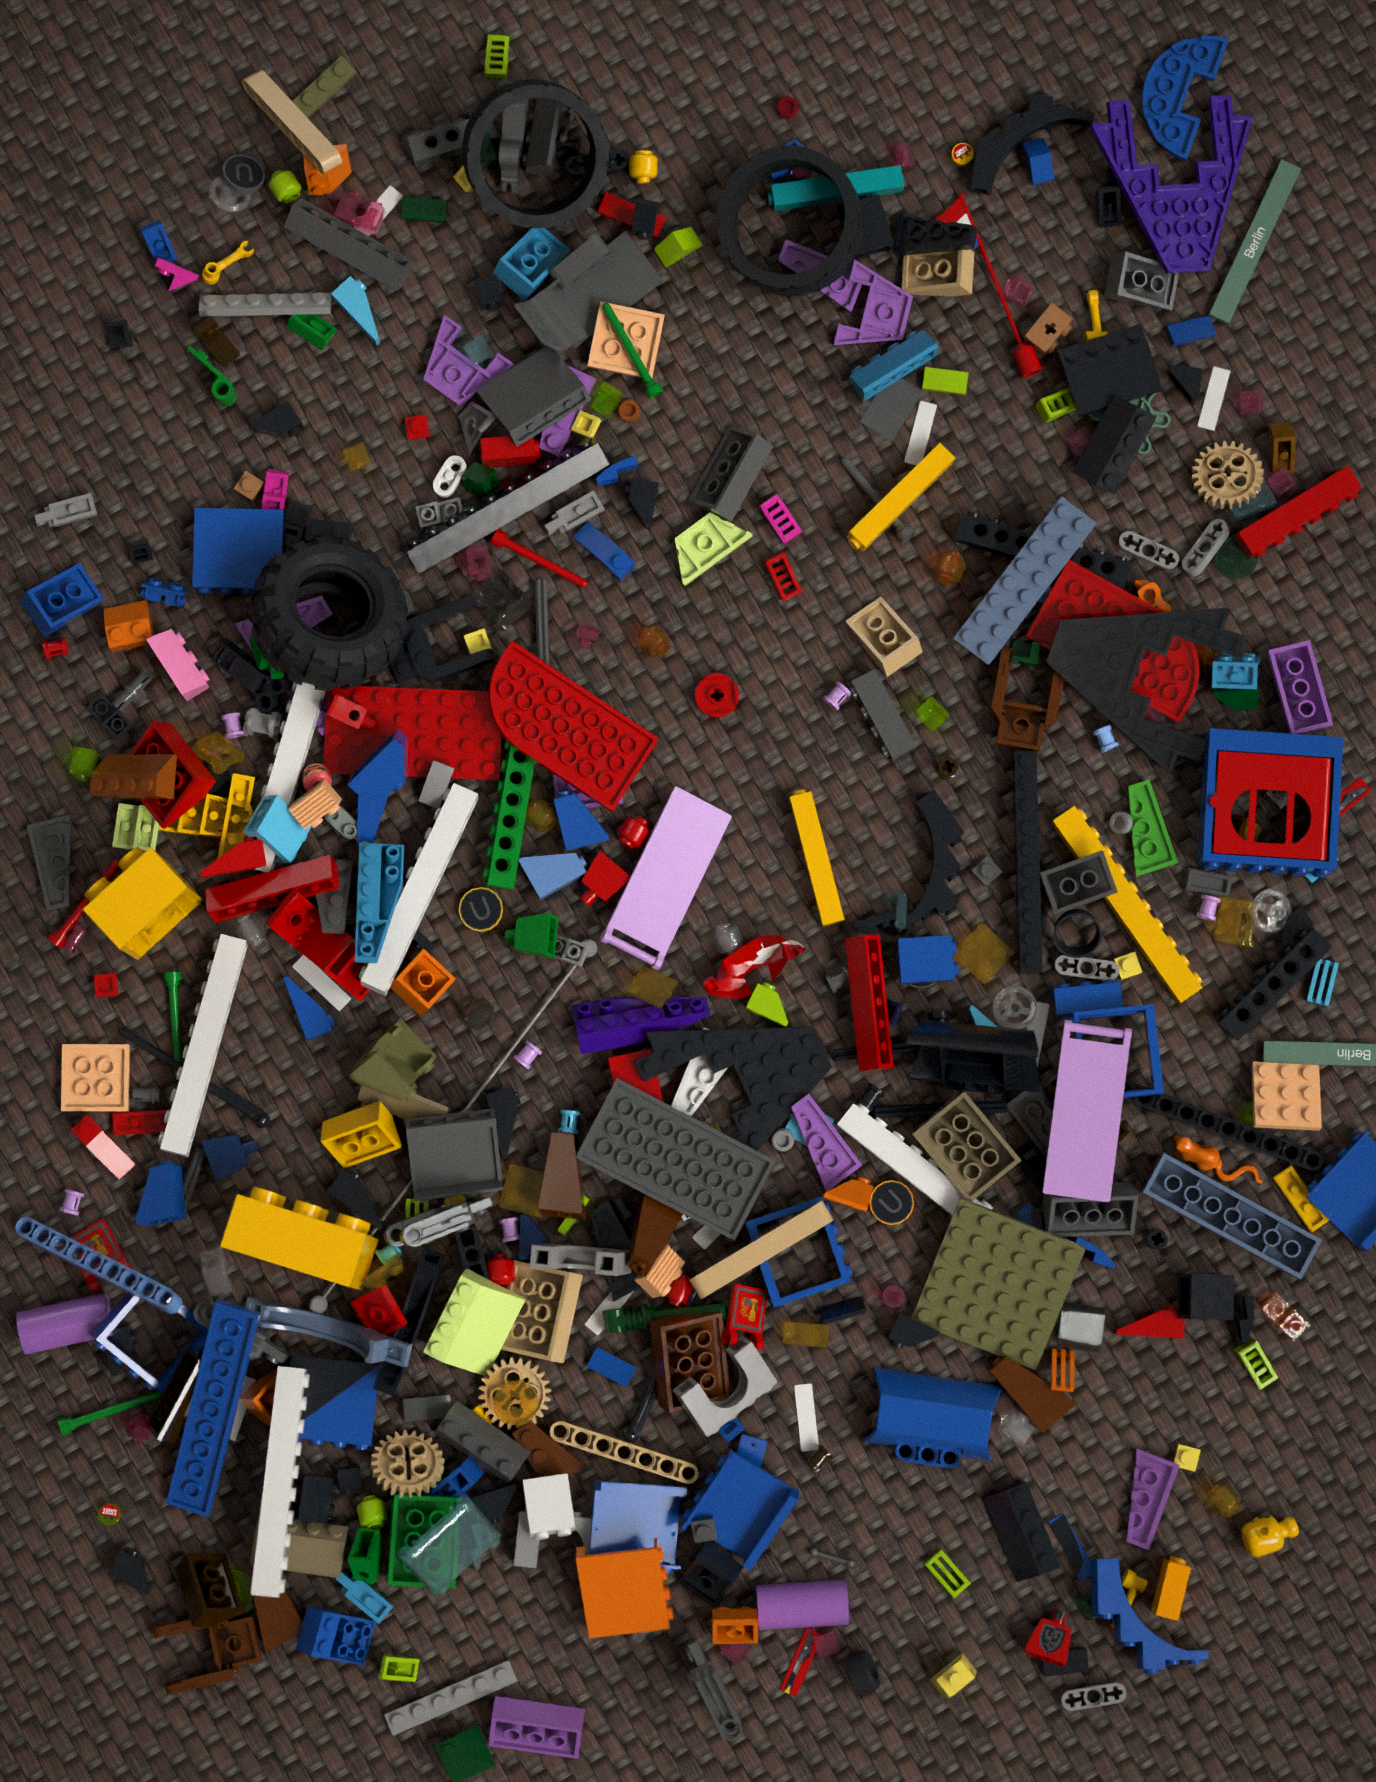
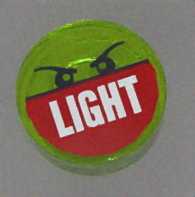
M106 1503L100 1507L98 1518L104 1525H114L121 1518V1509L115 1503Z

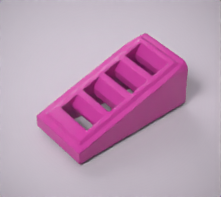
M778 494L759 506V510L783 544H786L802 533V530ZM777 504L778 507L769 513L767 509ZM782 511L783 515L778 517L776 520L772 518L773 516ZM787 518L789 522L779 528L778 524ZM790 526H793L794 529L786 535L782 533Z

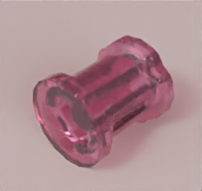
M910 143L897 144L891 148L892 152L895 153L896 166L901 165V170L915 166L909 150L911 148Z

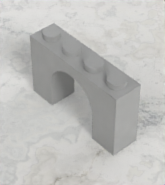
M549 1242L535 1244L531 1247L530 1268L549 1270L558 1268L595 1270V1274L610 1276L629 1274L632 1271L631 1268L626 1266L629 1250Z
M744 1336L738 1339L736 1345H730L725 1349L739 1371V1383L732 1395L721 1401H711L699 1383L691 1377L672 1390L697 1429L706 1437L717 1433L721 1426L736 1418L740 1411L751 1406L758 1397L769 1392L778 1383L753 1343Z
M525 1507V1510L519 1511L514 1566L537 1568L540 1540L530 1537ZM573 1511L575 1530L580 1534L588 1555L592 1517H583V1512Z

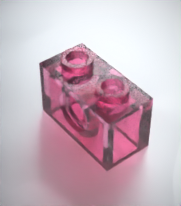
M350 191V193L343 192L334 217L355 229L377 236L386 212L381 202L374 199L367 201L362 199L360 194ZM364 208L367 211L363 216H357L355 214L356 210Z

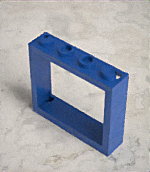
M1154 1004L1073 1012L1072 1018H1069V1020H1072V1023L1081 1024L1080 1020L1144 1014L1152 1088L1124 1091L1123 1099L1162 1095L1164 1093ZM1074 1032V1039L1082 1040V1033Z
M822 1196L745 1222L751 1242L760 1238L756 1228L757 1225L813 1207L823 1201ZM824 1200L825 1206L831 1212L828 1201ZM834 1221L824 1227L841 1278L780 1298L768 1260H766L759 1266L773 1307L850 1282L849 1277L853 1276L849 1263L844 1264L842 1256L846 1254L842 1242L837 1243L835 1234H838V1230Z
M145 1272L143 1274L144 1276L156 1281L148 1273ZM127 1292L91 1333L96 1339L94 1343L103 1351L106 1348L111 1351V1357L120 1365L123 1362L128 1365L127 1370L134 1377L138 1378L140 1375L145 1379L143 1384L151 1391L157 1389L160 1393H163L187 1347L157 1380L109 1341L106 1337L139 1301V1298ZM182 1303L178 1313L200 1330L188 1346L199 1351L206 1343L209 1329L198 1323L194 1318V1312Z

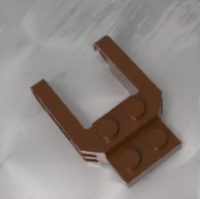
M1002 647L989 712L999 725L996 745L1040 752L1043 732L1055 725L1057 721L1064 678L1053 669L1046 709L1012 701L1005 702L1004 698L1010 669L1009 661L1013 648Z
M253 1616L237 1620L228 1619L214 1626H206L210 1628L209 1636L215 1663L219 1670L167 1682L164 1684L166 1694L171 1695L231 1681L242 1666L263 1661ZM190 1619L153 1627L152 1631L154 1639L167 1635H177L206 1627H192Z

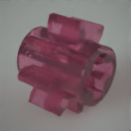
M138 1413L137 1417L132 1416L127 1421L126 1432L127 1436L132 1438V1441L142 1443L143 1439L148 1440L152 1436L151 1431L146 1426L149 1421L147 1415Z

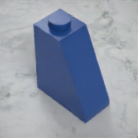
M570 790L557 792V796L553 797L566 851L609 840L607 831L576 792L570 793Z
M172 1161L159 1162V1166L150 1168L136 1217V1224L148 1227L186 1219L181 1166L173 1164Z

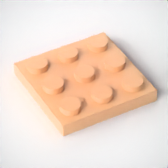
M600 302L587 367L641 378L602 309V305L605 302ZM610 304L652 378L665 315Z
M62 1044L61 1111L129 1112L130 1045Z
M1272 1062L1252 1063L1254 1127L1321 1130L1319 1065Z

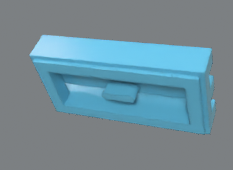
M1320 959L1314 965L1306 1001L1329 1006L1339 963ZM1320 964L1324 965L1317 996L1315 999L1312 998ZM1330 966L1332 967L1325 998L1323 1001L1321 1000L1328 969Z

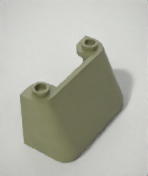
M399 1018L367 1047L348 1076L354 1082L396 1100L403 1101L405 1099L409 1101L417 1093L415 1091L417 1087L414 1083L422 1072L427 1074L434 1067L432 1062L437 1056Z

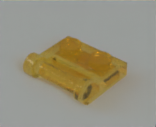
M218 731L197 741L191 749L197 753L199 758L211 764L216 774H222L227 770V767L234 763L238 764L245 759L244 752L231 741L225 739ZM227 752L230 756L222 760L219 756Z
M1221 897L1214 941L1253 948L1254 941L1252 938L1256 914L1260 909V904ZM1242 908L1248 909L1244 938H1238Z

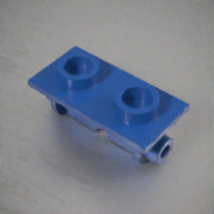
M157 578L146 579L141 584L142 587H146V589L142 588L141 597H145V600L160 603L162 595H164V604L177 607L185 605L186 597L182 596L189 589L183 588L182 584H165Z

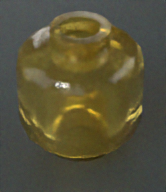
M543 799L536 802L531 801L528 804L525 818L528 824L539 832H548L554 828L558 818L556 809Z
M1217 1484L1208 1492L1210 1497L1207 1503L1219 1517L1226 1516L1230 1518L1241 1508L1239 1505L1241 1498L1230 1485L1225 1484L1220 1487Z

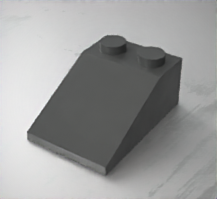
M1129 252L1111 254L1104 297L1124 303L1172 311L1179 273L1166 274L1160 262Z
M1103 850L1040 873L1055 915L1118 892Z

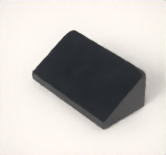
M861 1296L819 1308L823 1324L867 1312Z

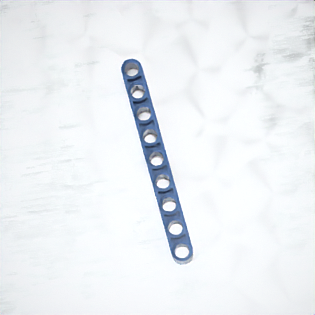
M22 1217L17 1221L15 1225L16 1233L29 1243L167 1313L174 1314L181 1309V1297L170 1288L29 1217Z

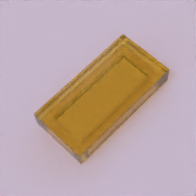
M784 1321L782 1344L827 1348L829 1325Z

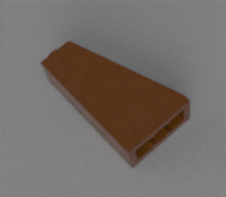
M560 1131L559 1133L552 1132L538 1204V1210L542 1216L578 1220L586 1219L580 1160L575 1158L579 1152L578 1142L572 1133Z
M643 1194L638 1202L626 1266L646 1277L683 1214Z
M998 1356L990 1363L992 1368L988 1371L1041 1433H1044L1077 1404L1061 1391L1051 1390L1050 1384L1007 1356L1004 1358Z
M254 1566L248 1569L251 1586ZM286 1585L285 1591L280 1593V1597L253 1595L266 1652L300 1634L304 1619Z

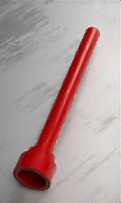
M499 528L496 530L490 542L491 545L497 548L505 546L582 588L587 587L588 582L586 579L508 539L509 536L505 535V531Z
M115 859L100 879L106 878L109 881L120 868L118 866L120 860ZM84 897L59 930L56 929L55 932L52 931L47 937L58 948L61 949L64 946L67 933L85 912L83 909L90 903L86 897Z

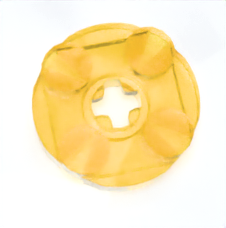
M521 1379L510 1380L503 1383L497 1389L494 1396V1411L502 1422L520 1426L528 1423L536 1414L538 1395L529 1383ZM511 1398H520L522 1400L520 1402L521 1407H511Z

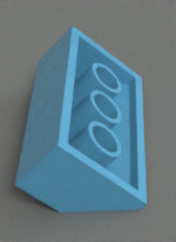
M924 330L919 333L914 331L906 337V341L899 344L897 342L887 349L888 352L884 355L877 354L869 360L870 363L865 367L860 365L850 372L849 382L861 401L865 402L936 357L939 346Z

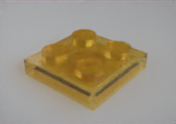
M981 923L957 949V953L953 954V957L985 985L1015 952L984 923Z
M510 1164L499 1207L542 1218L543 1216L538 1210L544 1172Z
M397 1255L363 1279L362 1282L367 1289H376L387 1284L386 1279L390 1276L397 1277L406 1270L404 1266L408 1263L402 1256Z

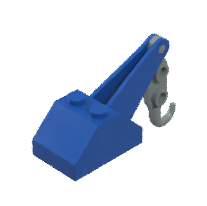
M398 728L351 774L348 786L358 794V819L353 818L341 805L331 816L328 813L325 814L326 820L345 838L357 841L358 849L359 843H373L389 793L393 790L398 791L405 784L404 780L407 778V736Z

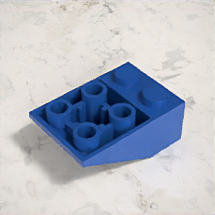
M308 1605L296 1650L313 1657L364 1665L376 1621Z

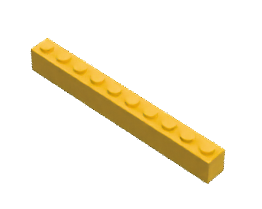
M1073 806L1051 822L1052 826L1076 860L1103 850L1118 890L1117 893L1104 897V900L1177 1004L1182 1003L1203 988L1200 985L1202 983L1201 978L1196 972L1192 973L1188 968L1190 963L1184 954L1181 953L1179 955L1175 947L1177 945L1170 935L1166 936L1162 931L1164 926L1157 917L1153 918L1150 914L1151 908L1145 899L1141 900L1136 894L1138 892L1137 887L1132 881L1128 882L1124 877L1125 870L1120 863L1115 864L1111 856L1113 854L1106 844L1102 845L1098 840L1100 835L1093 826L1089 827L1086 823L1087 817L1081 808L1077 810Z

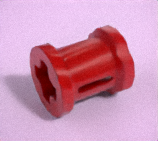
M65 636L55 641H42L47 660H50L53 656L69 655Z

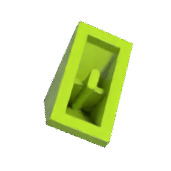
M692 227L672 232L654 248V251L666 268L700 248L702 243Z
M385 1653L382 1659L379 1679L416 1682L420 1659Z

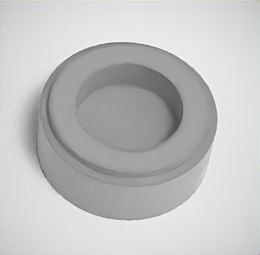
M1116 812L1111 816L1110 827L1113 832L1126 834L1131 830L1133 821L1127 812Z
M786 1128L776 1130L772 1136V1144L778 1151H788L795 1141L794 1134Z

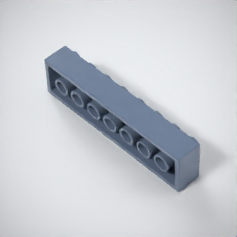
M1061 496L953 638L989 665L1097 523Z
M1165 1153L1159 1156L1140 1192L1295 1279H1302L1322 1242V1239Z

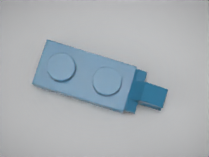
M341 1571L340 1578H336L344 1586L341 1589L345 1593L344 1596L378 1624L393 1608V1604L365 1581H356L353 1576L350 1577L344 1571Z

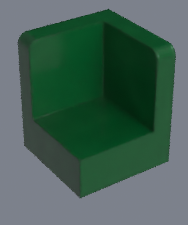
M473 462L462 475L466 491L480 497L493 493L500 485L495 469L477 462Z
M1014 641L1009 663L1035 668L1038 662L1041 643L1033 641L1031 644Z

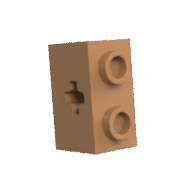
M1051 303L1025 335L1023 342L1033 345L1035 351L1042 357L1047 352L1051 354L1058 346L1056 342L1060 336L1065 337L1071 330L1072 318L1055 304ZM1050 328H1052L1053 332L1047 335L1045 333L1046 329L1049 330Z

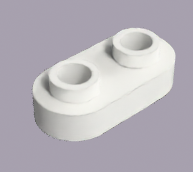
M451 456L443 464L433 482L434 491L438 496L449 497L456 490L462 475L467 469L463 458ZM453 465L460 467L458 471H453L451 468ZM443 483L449 485L447 490H442L440 486Z

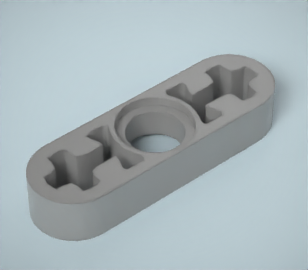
M1215 519L1210 522L1183 559L1182 567L1189 576L1201 574L1229 536L1230 529L1224 520ZM1216 529H1223L1221 532H1215ZM1204 544H1211V548L1207 552H1201V547ZM1191 563H1192V564H1195V563L1197 564L1195 567H1194V566H1191V567L1189 566Z
M1132 531L1122 533L1118 539V546L1123 552L1161 569L1172 570L1179 562V556L1176 551ZM1129 536L1132 538L1131 542L1135 544H1138L1139 541H1142L1141 545L1138 548V552L1134 551L1136 549V546L1130 544L1129 547H1126L1125 541H1123V539H1127ZM1145 545H1151L1155 553L1153 556L1147 557L1143 554L1142 548ZM1159 549L1162 550L1161 556L1167 557L1171 555L1174 563L1170 562L1169 565H1166V560L1159 557L1158 561L1154 560L1159 553Z
M1061 955L1054 962L1055 971L1062 976L1103 981L1114 980L1119 974L1117 964L1108 960L1085 957L1072 958ZM1063 959H1066L1067 964L1074 965V960H1078L1076 965L1077 973H1073L1074 968H1067L1066 971H1062V967L1058 966V963H1062ZM1083 962H1089L1093 967L1092 972L1088 975L1083 974L1080 970ZM1096 963H1100L1099 968L1102 969L1110 965L1114 973L1106 977L1105 972H1098L1099 976H1095L1097 971Z
M1119 1682L1065 1690L1061 1695L1060 1701L1062 1706L1069 1711L1116 1704L1125 1699L1126 1689ZM1116 1686L1118 1690L1122 1691V1693L1118 1694V1698L1115 1699L1113 1695H1107L1106 1698L1108 1700L1104 1701V1694L1101 1688H1105V1692H1111L1113 1687ZM1090 1690H1097L1100 1694L1099 1700L1095 1703H1091L1087 1699V1694ZM1083 1691L1084 1705H1081V1700L1074 1701L1073 1706H1070L1067 1702L1065 1703V1699H1068L1069 1694H1072L1075 1698L1081 1697L1079 1692Z

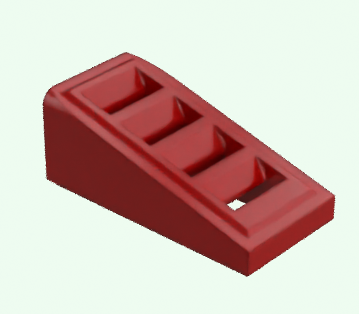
M780 552L763 560L764 566L782 601L802 593L785 552ZM780 560L782 561L783 564L775 568H772V564ZM786 569L787 572L776 576V572ZM790 577L791 580L780 585V580ZM792 584L794 585V589H791L785 593L783 592L782 589Z

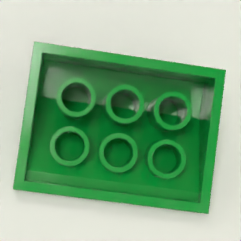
M398 1491L392 1495L385 1577L387 1585L455 1588L458 1558L457 1546L459 1545L460 1531L458 1522L461 1518L462 1497L421 1493V1496L418 1497L414 1492L411 1498L408 1497L407 1493H404L402 1498H400Z

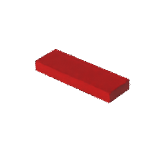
M606 192L598 209V214L632 228L635 204ZM658 214L654 237L657 239L666 221V217Z
M167 1110L112 1113L113 1135L165 1132L167 1123H164Z

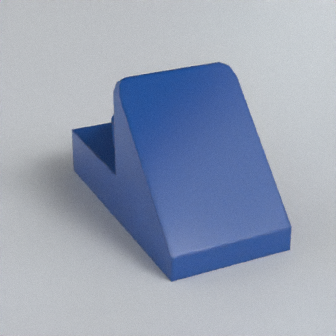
M161 219L140 227L155 263L158 257L169 262L177 259Z

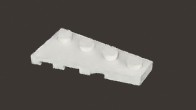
M704 1054L690 1060L671 1106L692 1117L727 1068L713 1074Z

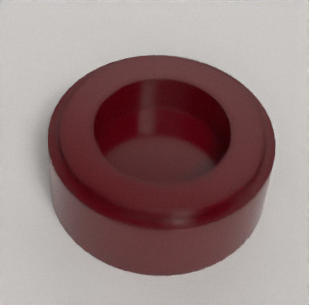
M786 96L778 101L777 113L781 118L790 120L797 115L799 106L793 97Z

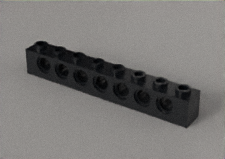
M967 512V514L962 513L954 542L1013 559L1020 550L1016 545V541L1019 539L1027 541L1034 531L1031 530L1030 533L1022 531L1020 526L1014 524L1005 526L1000 524L1001 521L988 518V520L979 518V514ZM982 527L986 534L984 536H977L974 533V528ZM1003 533L1007 541L1000 543L995 539V535ZM1080 545L1070 558L1080 564V559L1082 558L1089 559L1091 566L1087 568L1088 570L1122 589L1125 588L1132 564L1127 562V558L1117 555L1114 558L1106 556V552L1098 549L1093 551L1086 550L1084 545ZM1101 565H1109L1112 568V573H1103Z

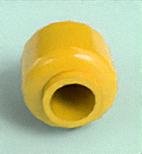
M635 151V154L629 159L630 177L637 179V183H650V179L657 176V157L652 155V151Z

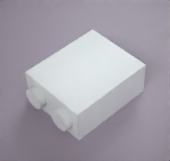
M568 1473L523 1480L530 1537H535V1540L549 1538L550 1534L558 1533L559 1537L571 1535V1531H575V1522Z

